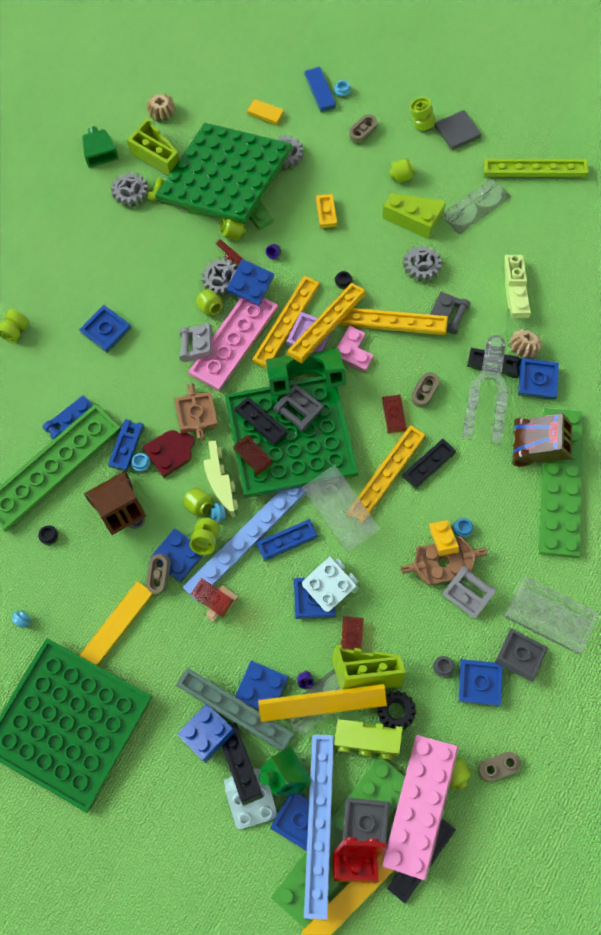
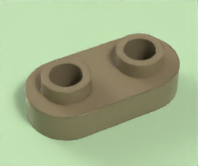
M365 115L349 130L350 140L355 143L363 142L376 130V117Z
M426 373L421 377L411 397L415 406L425 407L429 404L440 382L436 374ZM430 382L432 386H428L426 383Z
M162 553L153 555L148 566L146 586L154 594L165 591L168 585L171 563L169 557ZM160 560L163 561V567L160 565Z
M506 752L484 760L478 767L479 776L484 781L492 782L514 774L520 768V759L515 753ZM507 759H511L513 761L512 767H509L506 764ZM488 766L494 769L493 774L487 772Z

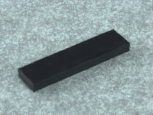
M234 722L229 725L236 732L222 745L241 803L245 806L263 798V794L238 726Z
M441 819L430 867L456 831L444 819ZM398 872L387 887V890L405 904L422 879Z

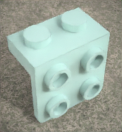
M328 557L302 582V586L326 612H330L350 592L355 593L360 589L357 585L359 582L352 573L348 575L343 570L346 566L338 558L334 560L332 557Z
M259 768L253 770L263 798L245 806L241 803L233 777L230 776L224 780L225 792L237 829L270 821L277 816L269 785H262L260 783L259 775L261 772Z

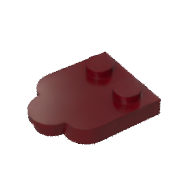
M169 430L144 445L143 449L161 476L165 478L190 462L192 458L190 449L194 445V438L190 433L179 434L175 430Z

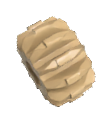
M159 92L158 95L153 94L152 98H148L147 111L149 116L154 118L155 121L160 119L163 122L164 119L169 120L170 116H174L175 104L171 96H168L166 93L161 95Z
M520 329L512 335L509 347L512 348L511 352L516 353V356L531 359L538 355L542 341L540 336L535 335V332L532 333L528 329L526 331Z

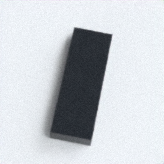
M247 397L235 407V412L274 447L288 435V431L251 398Z
M441 439L404 472L402 477L416 490L454 456L456 450L444 439Z

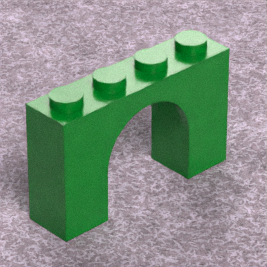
M339 348L312 352L303 363L289 356L266 359L271 396L289 394V381L293 377L305 373H316L324 376L328 388L346 385L345 367Z

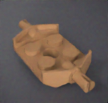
M458 536L456 541L459 546V553L439 556L435 544L423 547L418 545L414 562L409 565L400 566L402 574L414 572L427 586L453 580L463 565L469 568L468 571L472 573L474 560L477 557L487 556V549L484 547L474 550L461 536ZM445 558L449 565L441 567L438 564V560Z

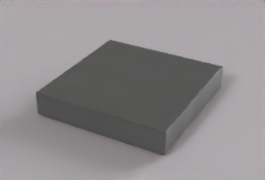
M465 110L435 122V128L451 150L481 137L480 131Z
M510 628L495 663L533 683L548 647Z
M346 797L342 841L348 837L358 838V841L379 839L380 842L387 843L389 802Z

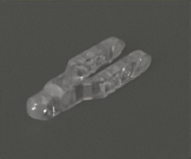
M493 335L488 338L485 345L481 374L469 387L462 439L472 440L480 385L485 379H493L498 390L494 410L496 414L492 426L493 434L490 444L500 445L509 389L501 376L505 341L499 335Z

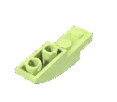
M505 255L506 298L511 318H530L531 312L526 289L527 277L523 255Z
M216 440L209 441L211 459L203 460L210 487L219 504L224 506L225 511L231 517H236L235 510H238L237 499H233L232 492H236L234 480L230 481L229 475H225L224 464H220L219 458H223L221 447H217Z

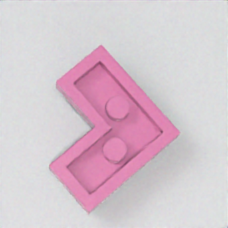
M349 326L336 349L339 348L343 363L366 373L374 355L359 348L366 333Z

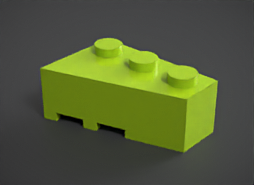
M148 117L127 139L131 154L167 175L170 174L180 161L177 150L160 134L158 128L154 127Z
M391 193L383 205L382 218L429 239L444 214L446 201Z
M335 645L332 662L340 690L384 684L385 689L402 686L406 671L400 655L377 651L368 653L362 652L359 648L349 650L343 649L340 645Z
M338 719L334 747L338 748V752L350 753V750L359 751L361 756L371 757V754L380 755V759L392 760L393 757L396 758L399 755L403 727L396 726V729L384 727L382 724H376L375 726L364 724V722Z

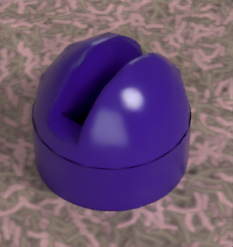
M277 244L269 245L266 248L267 256L270 259L279 257L281 247Z
M309 671L300 672L297 676L298 686L301 689L311 688L314 685L313 675Z

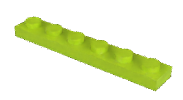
M484 159L483 162L484 177L588 176L587 159Z

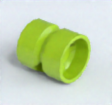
M419 97L413 100L410 104V111L415 128L420 131L430 129L436 121L431 100L427 97Z
M9 309L4 316V321L0 322V337L8 342L17 343L21 337L20 331L26 329L30 322L29 319L22 313Z
M201 518L196 522L190 540L192 551L199 555H210L213 553L220 533V526L215 520Z

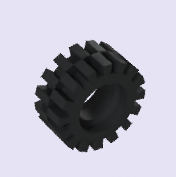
M391 691L389 694H386L387 706L378 707L377 713L380 722L384 724V727L396 729V726L406 729L415 718V702L413 703L411 696L408 697L405 692ZM399 703L404 707L405 714L402 718L394 719L390 716L389 706L391 704Z

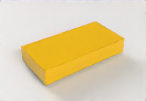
M254 99L247 110V115L277 126L284 115V110Z

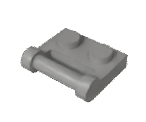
M210 323L180 329V361L189 362L213 355L212 326ZM193 337V351L189 352V338Z
M463 565L442 595L475 619L497 589L484 583L469 572V568ZM462 577L485 592L484 597L482 598L460 582Z

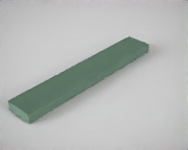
M188 667L176 684L180 689L280 751L285 750L294 733L275 721L261 722L259 711Z

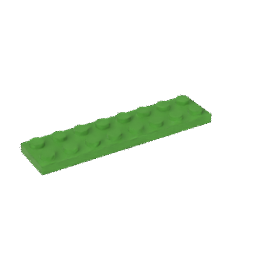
M95 403L0 485V527L7 532L121 431L120 426Z
M545 408L543 416L563 413L573 423L572 459L541 463L539 554L579 558L583 412Z
M379 756L348 798L389 802V817L399 803L405 776L384 759H380ZM345 802L331 819L328 897L340 883V881H333L332 853L342 842ZM307 851L271 897L304 928L312 920L304 919Z

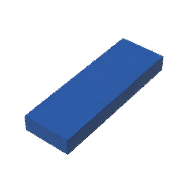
M317 67L304 71L320 112L336 108L335 100L321 68Z
M310 519L262 539L256 542L263 560L266 561L318 538V535Z

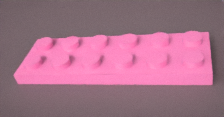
M240 298L212 338L213 355L197 359L188 371L189 375L220 392L277 311L278 305L263 298L258 307Z
M416 735L383 867L425 881L427 880L459 749L458 746Z

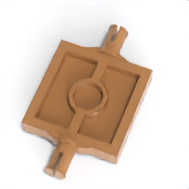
M191 383V387L190 384L187 385V395L174 398L180 432H196L197 440L201 441L202 438V441H204L205 435L203 430L218 427L211 392L196 393L195 385Z

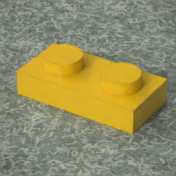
M333 194L316 195L320 229L337 227Z
M449 521L429 523V530L439 556L459 553V546Z

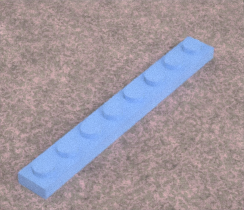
M303 487L279 491L183 586V589L198 602L307 491Z
M312 735L310 777L312 782L310 783L304 919L327 920L334 735Z

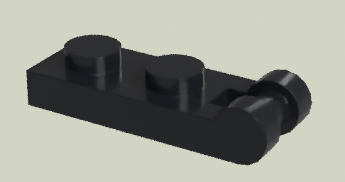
M471 348L467 367L517 378L519 376L518 366H520L521 358Z

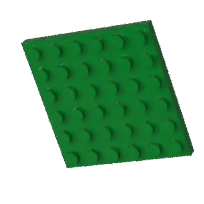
M204 123L155 196L157 200L245 224L292 151V143Z
M324 376L289 382L290 389L296 384L324 405V410L304 432L298 430V426L281 413L277 414L273 410L274 406L286 394L271 396L270 386L225 395L245 498L358 476L356 460L337 386L328 388ZM247 397L251 398L288 431V435L275 447L235 412V407ZM289 404L285 406V408L301 420L305 418Z
M46 638L0 714V762L88 813L153 696Z

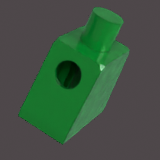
M92 126L88 129V134L82 136L84 157L88 168L119 159L116 147L106 130L98 131L96 126Z
M288 747L272 756L260 768V783L262 785H269L275 795L299 794L312 782L292 747Z

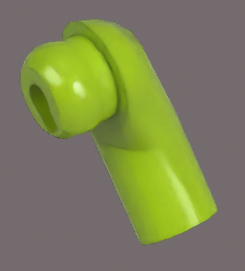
M162 178L156 179L153 192L149 191L147 193L149 201H157L155 194L164 183Z

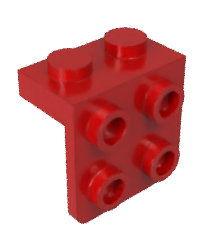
M355 837L345 838L332 853L333 881L377 883L379 881L378 857L386 849V843L380 842L379 839L358 841V838Z

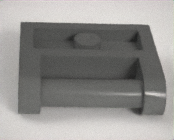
M440 292L430 315L448 316L449 319L454 306L459 307L453 322L447 324L446 331L451 334H457L465 311L469 309L471 303L467 299H459Z
M295 384L290 389V393L286 394L274 406L273 410L277 414L281 413L298 426V430L304 432L324 410V405ZM289 404L305 418L301 420L285 408V406Z

